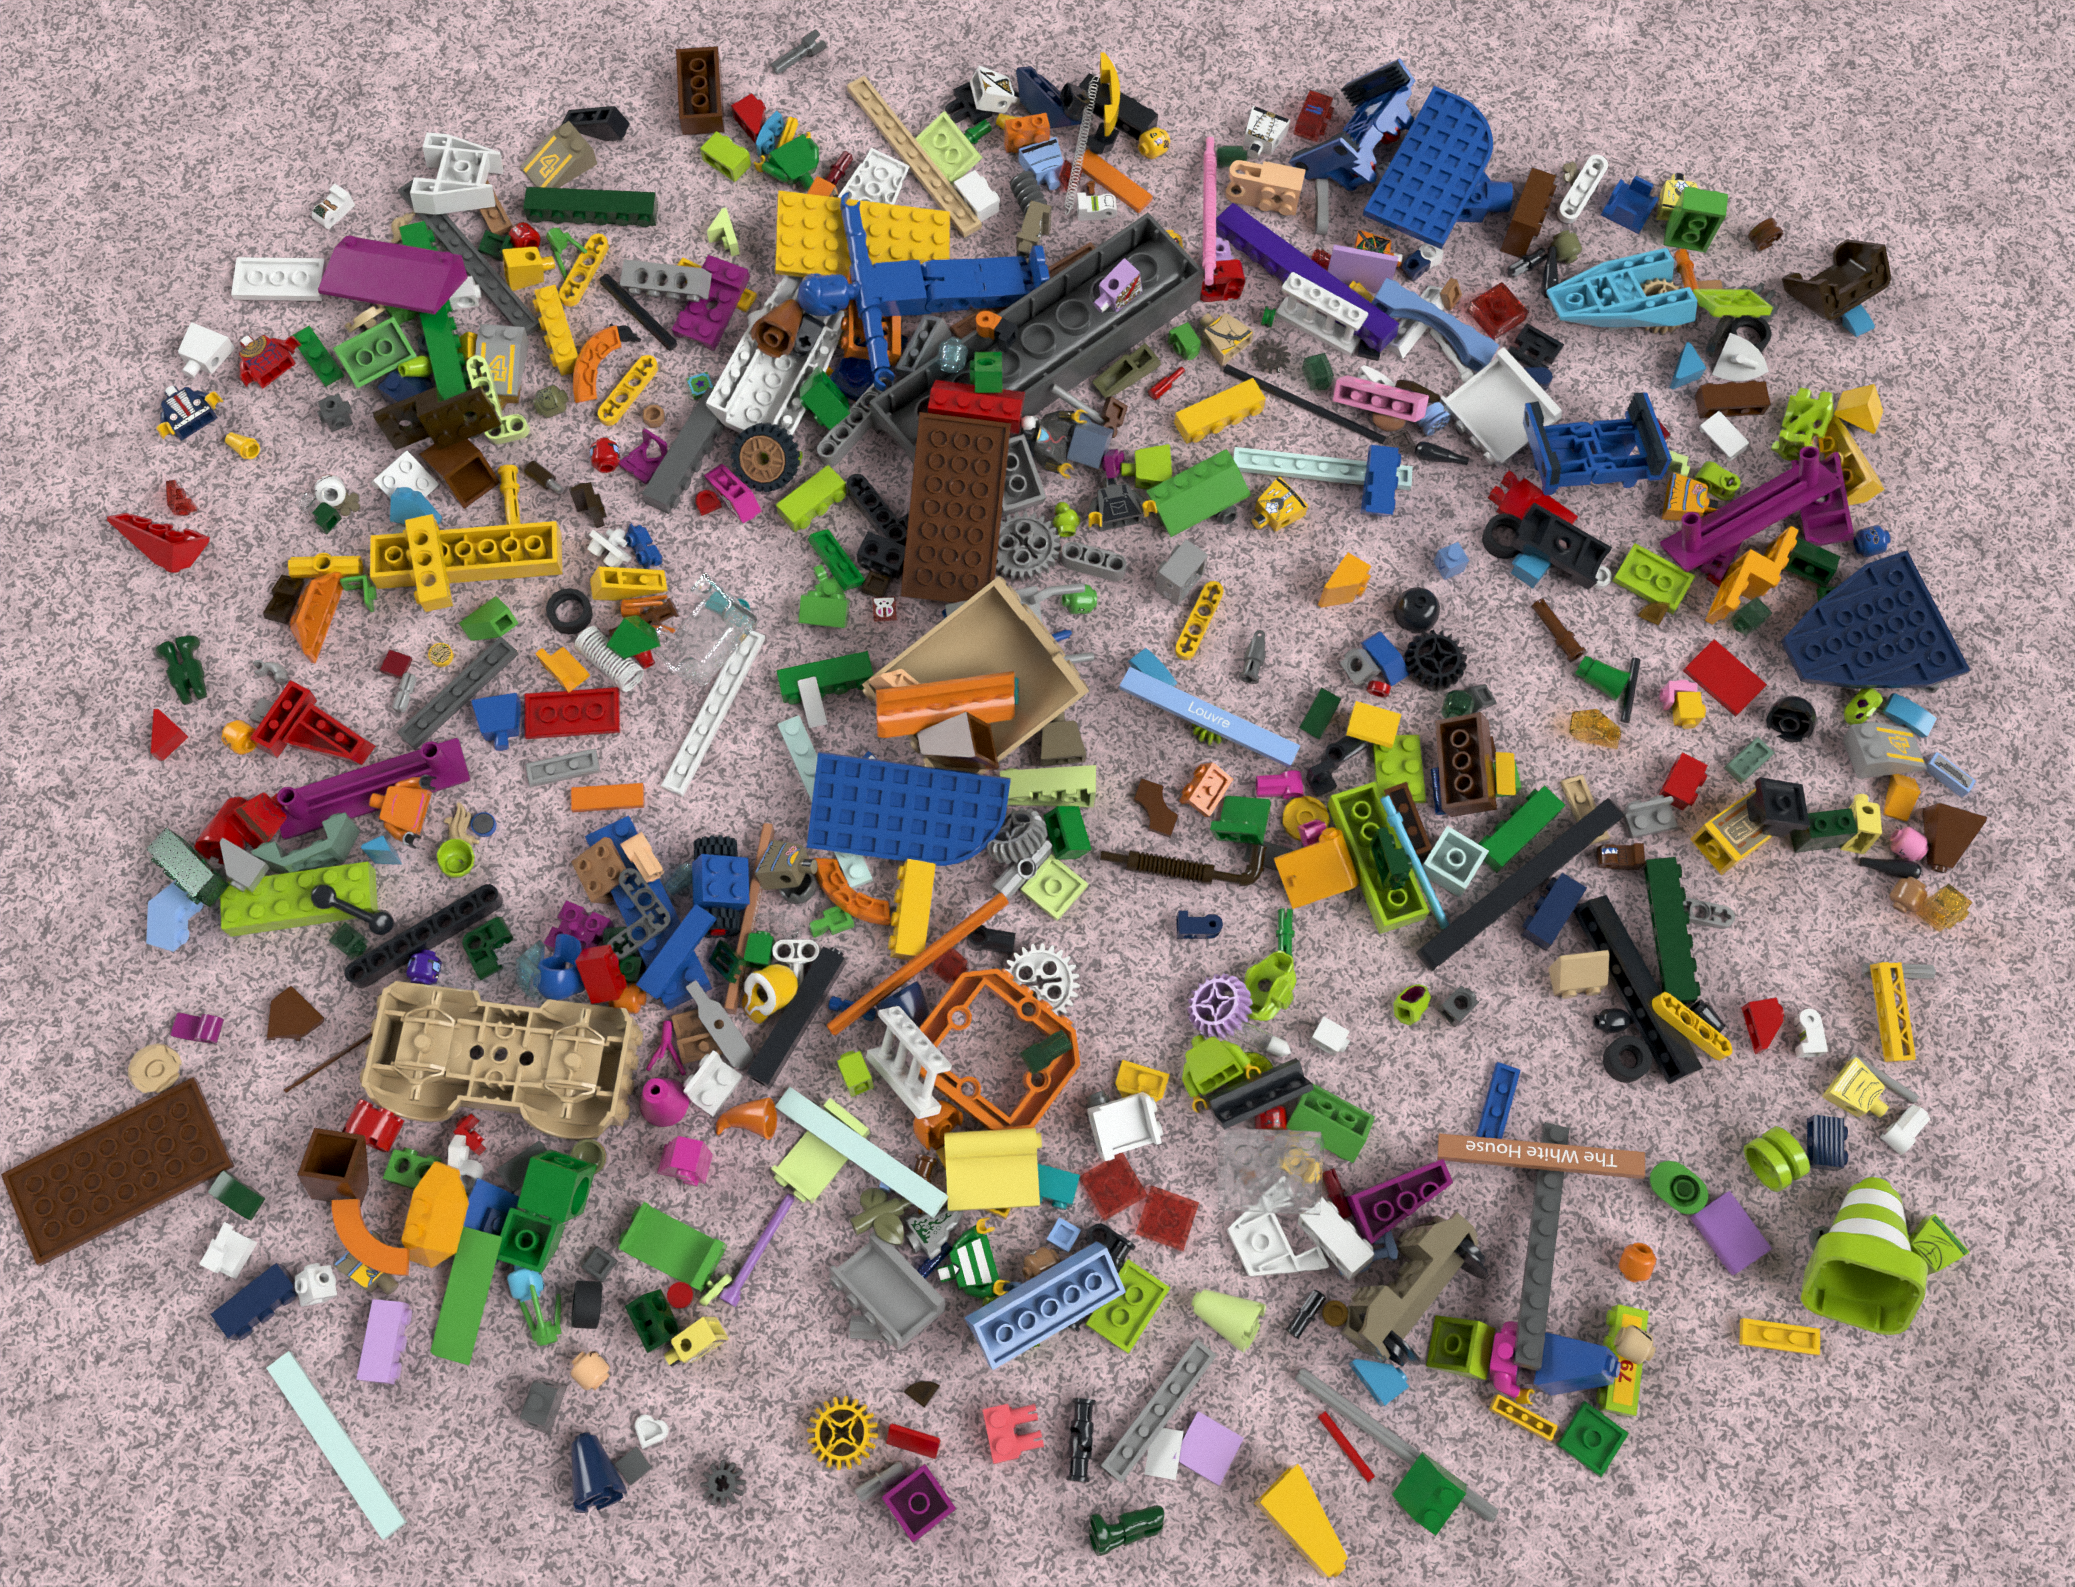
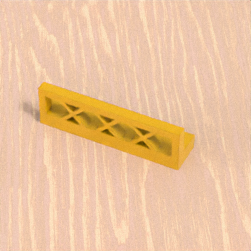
M1881 962L1870 965L1884 1060L1885 1062L1916 1060L1902 963ZM1890 968L1895 970L1896 979L1893 983ZM1894 993L1899 997V1004L1897 1006ZM1898 1018L1903 1022L1901 1030L1899 1029ZM1902 1042L1906 1045L1908 1054L1906 1056H1903Z

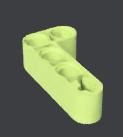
M478 355L470 357L467 361V371L472 389L478 386L490 387L489 391L485 394L492 406L495 407V411L502 425L495 427L501 429V433L498 436H491V431L493 430L491 429L484 432L486 437L493 444H503L525 438L530 432V427L522 415L513 414L503 417L491 369L486 360ZM478 365H481L480 371L483 377H480L476 371ZM516 423H523L521 430H513V426Z

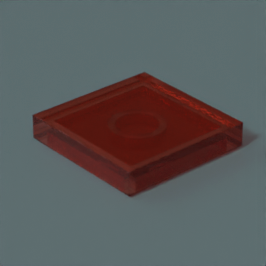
M1123 1152L1115 1155V1159L1101 1163L1082 1174L1079 1178L1104 1222L1148 1196Z
M1151 1185L1135 1235L1183 1252L1199 1202Z

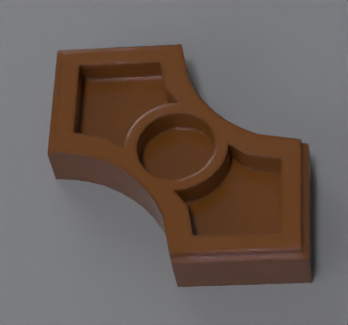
M1141 778L1133 802L1142 806L1149 817L1148 831L1171 838L1178 814L1171 811L1165 804L1163 785Z

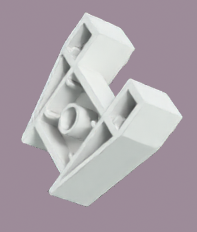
M427 132L423 144L426 166L439 168L436 179L414 177L410 191L414 213L444 214L495 207L493 187L490 184H486L488 173L503 174L504 172L500 152L449 134Z

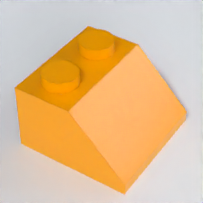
M1347 552L1324 586L1318 606L1323 608L1351 603L1357 596L1361 598L1371 578V575H1369L1371 565Z

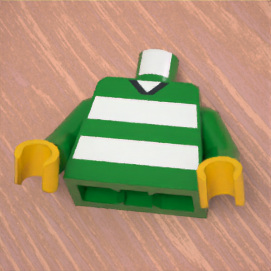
M990 1217L979 1219L976 1225L965 1231L952 1245V1251L949 1252L952 1264L937 1268L941 1283L956 1279L959 1290H963L966 1295L979 1299L992 1298L998 1295L1002 1296L1009 1292L1003 1291L1004 1284L1010 1283V1281L999 1279L986 1234L995 1230V1227L988 1229L985 1227V1222Z

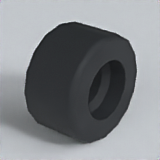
M1625 1035L1617 1038L1606 1047L1603 1054V1065L1606 1072L1613 1079L1623 1083H1631L1640 1079L1649 1071L1652 1064V1053L1649 1046L1642 1039L1635 1036ZM1628 1050L1633 1053L1636 1058L1634 1067L1627 1068L1620 1062L1619 1053L1621 1051Z
M576 1281L571 1315V1326L573 1328H598L602 1302V1283L600 1281Z

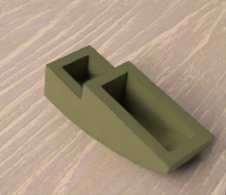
M1144 343L1131 355L1125 354L1093 380L1092 383L1106 399L1118 394L1150 374L1161 365V362L1150 347Z

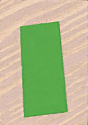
M463 1226L430 1350L433 1355L470 1365L502 1237Z

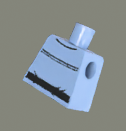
M1057 137L1019 149L1018 161L1025 171L1033 172L1037 185L1047 183L1050 190H1055L1061 185L1059 178L1064 176V162Z

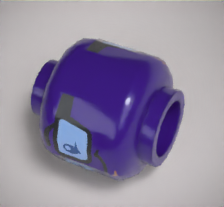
M424 949L420 953L411 955L406 971L407 978L411 980L410 983L431 985L438 981L442 961L435 956V952Z

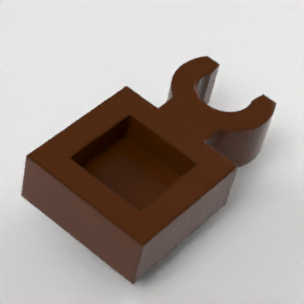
M1110 396L1105 400L1100 418L1105 420L1101 426L1113 429L1112 438H1115L1118 433L1117 427L1123 425L1128 406Z

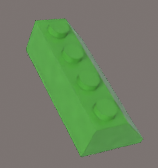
M1227 449L1147 490L1149 500L1155 501L1157 507L1156 514L1170 537L1251 496L1236 462Z

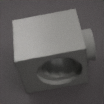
M1354 648L1344 655L1345 659L1340 662L1355 685H1365L1381 672L1366 649ZM1359 659L1362 661L1360 671L1356 669V663Z

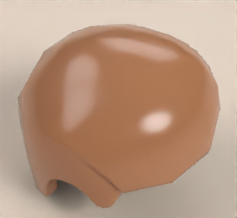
M1373 412L1372 415L1373 423L1379 429L1386 432L1397 431L1406 422L1404 419Z

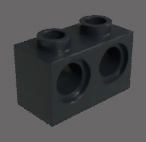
M868 531L856 553L857 563L865 570L870 571L874 569L883 576L899 579L903 572L905 546ZM871 551L877 552V554L873 556H870L867 553ZM890 560H897V561H898V562L895 563V564H890V563H888V561H890Z

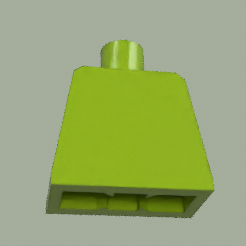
M1170 444L1135 450L1133 463H1121V476H1134L1135 488L1147 490L1172 478Z

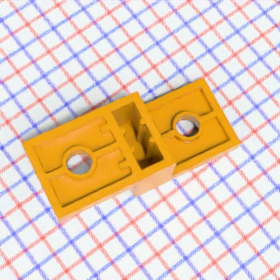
M1792 526L1787 528L1769 542L1763 556L1750 549L1733 562L1723 578L1705 621L1713 625L1718 620L1725 619L1729 612H1734L1741 602L1738 599L1740 595L1754 601L1759 596L1763 597L1770 588H1775L1781 580V576H1779L1781 570L1786 567L1789 561L1787 556L1797 543L1795 538L1799 530Z

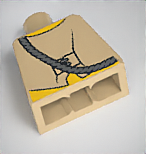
M1207 313L1200 320V324L1205 328L1202 342L1221 366L1252 343L1254 331L1228 313H1224L1216 320Z

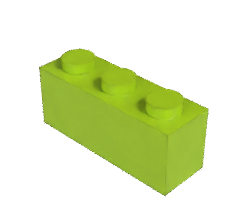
M827 465L776 504L778 515L794 532H797L799 529H805L810 525L813 518L817 515L822 516L827 512L830 505L844 499L847 493L846 482Z

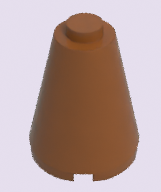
M787 299L754 323L751 329V337L759 344L757 347L761 352L774 358L790 354L794 347L803 316V309L799 302Z

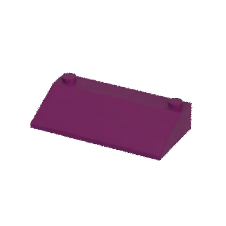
M346 235L334 248L318 287V293L436 314L468 277L462 255Z

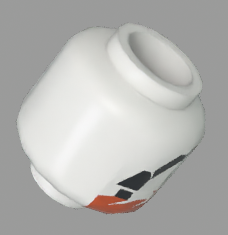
M327 474L321 476L315 482L314 492L316 499L320 503L325 502L334 507L341 504L345 499L346 490L344 483L339 477Z

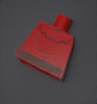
M262 792L224 816L229 824L253 849H257L259 845L269 842L287 819L286 814L281 810L283 806L277 799L278 793L270 798L265 792Z

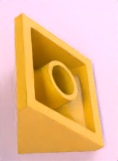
M1875 384L1843 391L1833 415L1875 434L1883 414V408Z
M1356 701L1350 713L1346 735L1392 748L1402 714Z

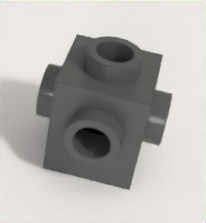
M340 394L330 395L318 401L321 409L317 411L322 424L327 423L331 432L353 425L350 414L353 413L348 400L343 401Z

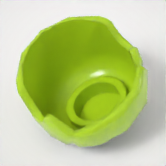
M450 839L443 842L437 851V863L445 876L461 878L469 874L474 866L475 856L472 846L462 839Z

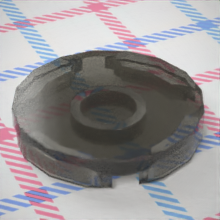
M1724 315L1716 326L1714 335L1706 346V355L1711 358L1716 355L1730 330L1734 317Z

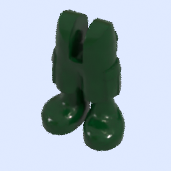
M193 635L175 638L176 646L170 641L157 646L155 649L158 659L167 662L169 667L166 670V674L171 686L175 688L183 705L193 703L190 688L193 689L198 700L207 698L202 663L193 657V651L200 647L199 638ZM177 648L180 651V654L183 659V663L181 665L179 664L177 659Z
M1154 1505L1141 1510L1123 1513L1118 1516L1119 1523L1107 1524L1098 1513L1090 1515L1091 1529H1089V1537L1095 1554L1102 1556L1121 1545L1127 1546L1140 1539L1158 1535L1163 1530L1164 1525L1163 1507Z

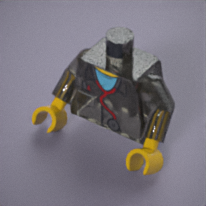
M1082 409L1076 412L1058 410L1045 414L1042 419L1036 421L1035 428L1031 430H1023L1022 427L1020 435L1024 434L1027 440H1031L1030 452L1033 453V458L1043 469L1057 474L1061 473L1065 479L1071 478L1068 474H1065V470H1074L1069 463H1066L1077 425L1074 421L1086 424L1087 421H1080L1079 416L1082 413L1088 414L1087 411Z

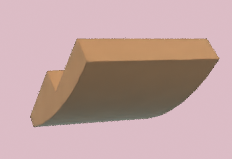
M698 1009L671 1016L682 1065L702 1060L706 1054L710 1055L713 1050L719 1055L724 1054L700 1020ZM718 1019L714 1022V1026L720 1029L724 1026V1022Z

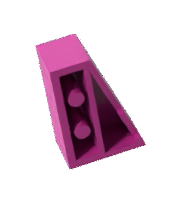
M677 1136L672 1142L669 1141L668 1144L664 1145L657 1174L683 1180V1184L698 1187V1183H706L713 1154L703 1141Z

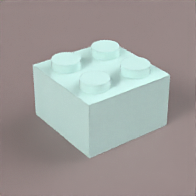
M1447 826L1422 867L1428 879L1460 898L1489 850Z

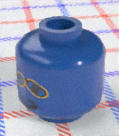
M1879 525L1858 530L1853 540L1857 554H1861L1864 557L1884 553L1887 550V544L1891 542L1889 532L1887 530L1884 531Z

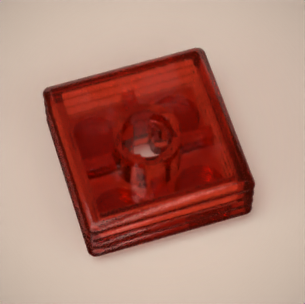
M1503 282L1470 301L1467 309L1468 313L1493 340L1524 322L1529 313Z

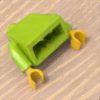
M1197 1035L1191 1040L1193 1048L1185 1054L1187 1062L1184 1064L1182 1081L1189 1097H1193V1110L1200 1113L1197 1109V1104L1201 1101L1204 1103L1206 1110L1209 1109V1103L1205 1099H1201L1200 1093L1202 1096H1205L1244 1073L1242 1068L1246 1070L1247 1079L1251 1078L1249 1076L1251 1071H1256L1258 1074L1261 1071L1258 1067L1251 1066V1060L1237 1044L1226 1040L1219 1041L1215 1036L1206 1040L1203 1035Z

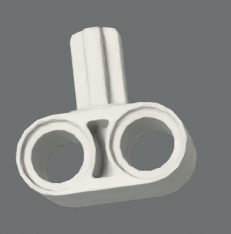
M779 940L773 946L772 951L778 961L789 964V968L797 977L799 987L804 979V964L813 963L821 950L813 940ZM783 945H788L791 948V953L787 958H781L778 954L779 948ZM807 945H813L816 950L811 958L803 956V949Z

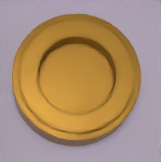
M1338 1300L1329 1301L1322 1309L1324 1322L1331 1327L1343 1325L1348 1318L1347 1307Z

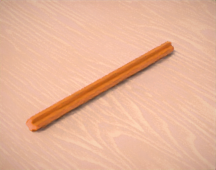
M1002 893L997 894L827 1023L828 1030L834 1036L839 1034L1009 904L1008 899Z

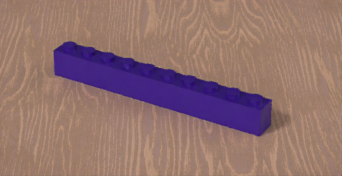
M1232 203L1216 218V233L1220 238L1229 240L1235 249L1245 253L1253 262L1264 267L1269 274L1279 278L1283 284L1290 274L1294 272L1368 312V317L1358 331L1354 330L1353 335L1362 339L1370 348H1374L1380 353L1397 336L1398 322L1236 204ZM1335 320L1336 323L1341 324L1346 328V325Z

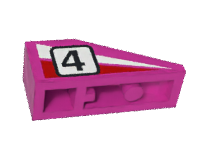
M723 464L704 475L718 496L742 523L753 519L762 512L753 492Z

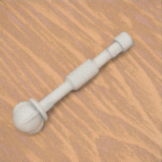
M1431 329L1429 333L1436 342H1439L1442 351L1458 368L1459 378H1461L1463 383H1466L1474 376V373L1470 368H1465L1457 359V354L1449 344H1446L1443 336L1435 329Z
M1033 415L1021 418L1023 430L1035 428V424L1038 422V418Z

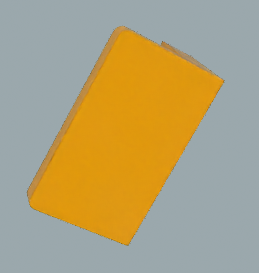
M561 647L551 656L543 648L535 653L543 667L568 693L590 677L589 672L564 647Z

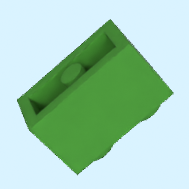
M808 590L807 594L801 595L798 623L845 628L848 624L850 599L844 598V594L830 593V596H822L821 591Z

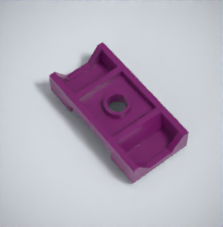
M708 254L702 266L704 270L712 273L708 300L699 299V302L689 301L684 312L680 311L673 325L672 332L675 337L682 338L685 336L702 343L709 350L715 351L748 284L750 274L746 268ZM711 301L718 303L714 309H708L706 306Z
M1834 452L1825 460L1819 462L1841 482V486L1826 494L1829 497L1827 501L1818 502L1816 500L1800 509L1804 540L1816 546L1854 540V531L1839 453ZM1792 460V461H1791V468H1793V467H1795L1796 465H1798V464H1799V461H1798V460Z

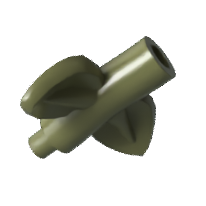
M871 1187L863 1191L860 1196V1205L865 1211L850 1219L855 1234L858 1236L873 1227L879 1239L893 1245H902L904 1229L898 1216L904 1214V1209L911 1207V1202L905 1198L901 1200L894 1198L887 1201L888 1196L885 1191Z

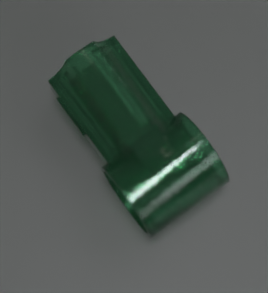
M1059 1030L1047 1037V1039L1040 1043L1036 1042L1019 1054L1030 1073L1034 1075L1073 1047L1063 1030Z

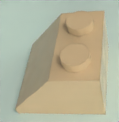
M1608 950L1560 956L1548 968L1554 996L1562 995L1563 999L1576 997L1577 993L1586 992V996L1600 994L1601 990L1608 985Z

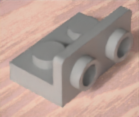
M1658 795L1647 802L1636 800L1628 803L1623 811L1625 815L1623 818L1630 838L1633 839L1676 829L1678 826L1670 806L1674 801L1673 797L1664 798V795Z

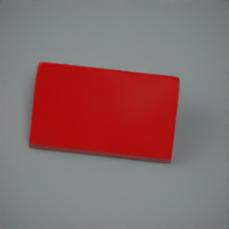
M893 1423L889 1426L886 1440L888 1445L933 1459L937 1457L941 1443L938 1437Z

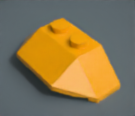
M436 1161L414 1189L401 1239L404 1248L410 1249V1261L434 1268L457 1253L469 1205L458 1168Z

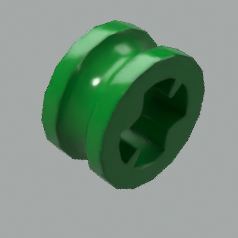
M1268 306L1265 307L1261 322L1262 326L1268 324L1272 328L1276 308L1271 310Z

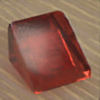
M1064 160L1058 179L1067 191L1073 164Z

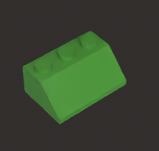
M1313 1084L1314 1090L1301 1095L1287 1123V1128L1294 1134L1314 1142L1318 1147L1335 1153L1339 1158L1354 1163L1367 1140L1375 1116Z

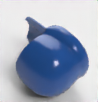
M558 934L555 942V953L553 956L541 960L537 966L535 974L536 986L539 993L546 999L561 1001L585 990L575 962L582 951L581 943L576 937L568 934ZM566 962L574 966L566 969Z

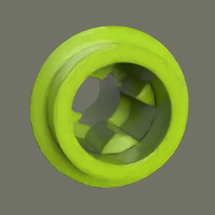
M420 355L399 364L398 371L402 377H428L433 373L430 357Z

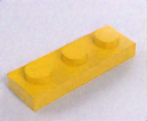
M1742 1318L1740 1319L1739 1345L1817 1356L1820 1355V1329Z

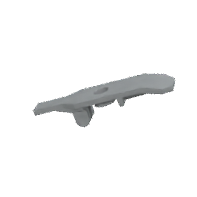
M697 980L687 985V990L698 1004L700 1020L732 1066L743 1068L752 1062L753 1050L722 1005L710 999ZM718 1019L724 1022V1026L720 1029L714 1026V1022Z

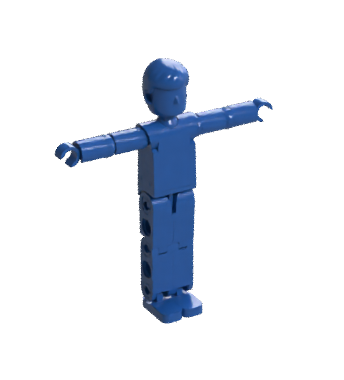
M848 192L841 197L840 209L842 211L851 260L849 270L852 283L848 284L846 277L841 274H808L799 285L798 301L805 312L814 316L834 315L839 310L847 308L849 300L856 301L858 317L863 323L872 375H874L873 384L877 390L885 391L886 385L878 378L886 377L893 382L895 376L888 369L890 368L887 354L888 343L884 338L881 323L882 317L969 310L970 305L976 309L1009 307L1048 281L1050 277L1048 267L1045 264V254L1042 245L1032 246L1028 264L1025 257L1012 256L930 260L921 265L919 260L883 262L872 265L867 251V235L863 229L860 215V201L855 206H848L846 204L849 197Z

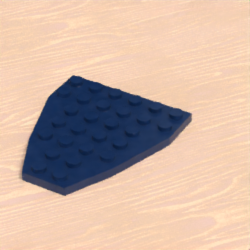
M1907 550L1865 564L1819 600L1781 640L1800 681L1805 683L1845 688H1927L1965 675L1971 671Z

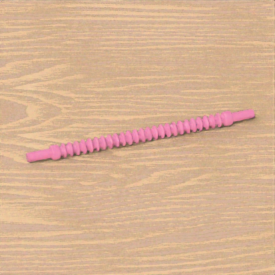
M1207 137L1206 151L1203 155L1202 267L1205 270V284L1212 285L1214 269L1216 268L1217 153L1214 150V138Z

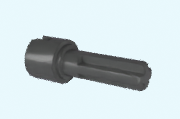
M815 29L802 37L800 45L771 63L773 71L776 74H780L807 55L814 57L826 49L827 46L824 40L818 43L815 41L820 37V33Z

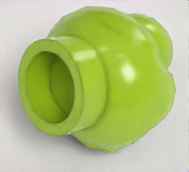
M1066 502L1057 503L1054 513L1056 516L1053 518L1052 523L1057 528L1058 535L1060 537L1076 535V528L1081 522L1080 517L1073 509H1070Z

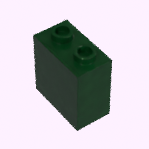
M1851 808L1808 813L1810 827L1805 831L1793 829L1789 832L1795 853L1839 848L1858 833Z

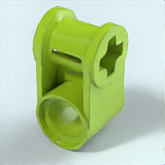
M1706 461L1693 479L1708 486L1707 492L1723 501L1731 500L1741 484L1736 474L1725 470L1712 461Z

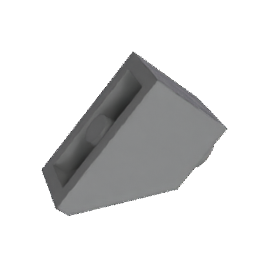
M222 838L220 846L226 875L232 881L230 885L242 892L247 889L253 893L269 870V866L257 857Z

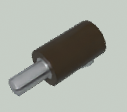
M533 460L525 467L524 473L546 490L551 488L558 494L563 492L564 488L555 482L556 476L538 462Z

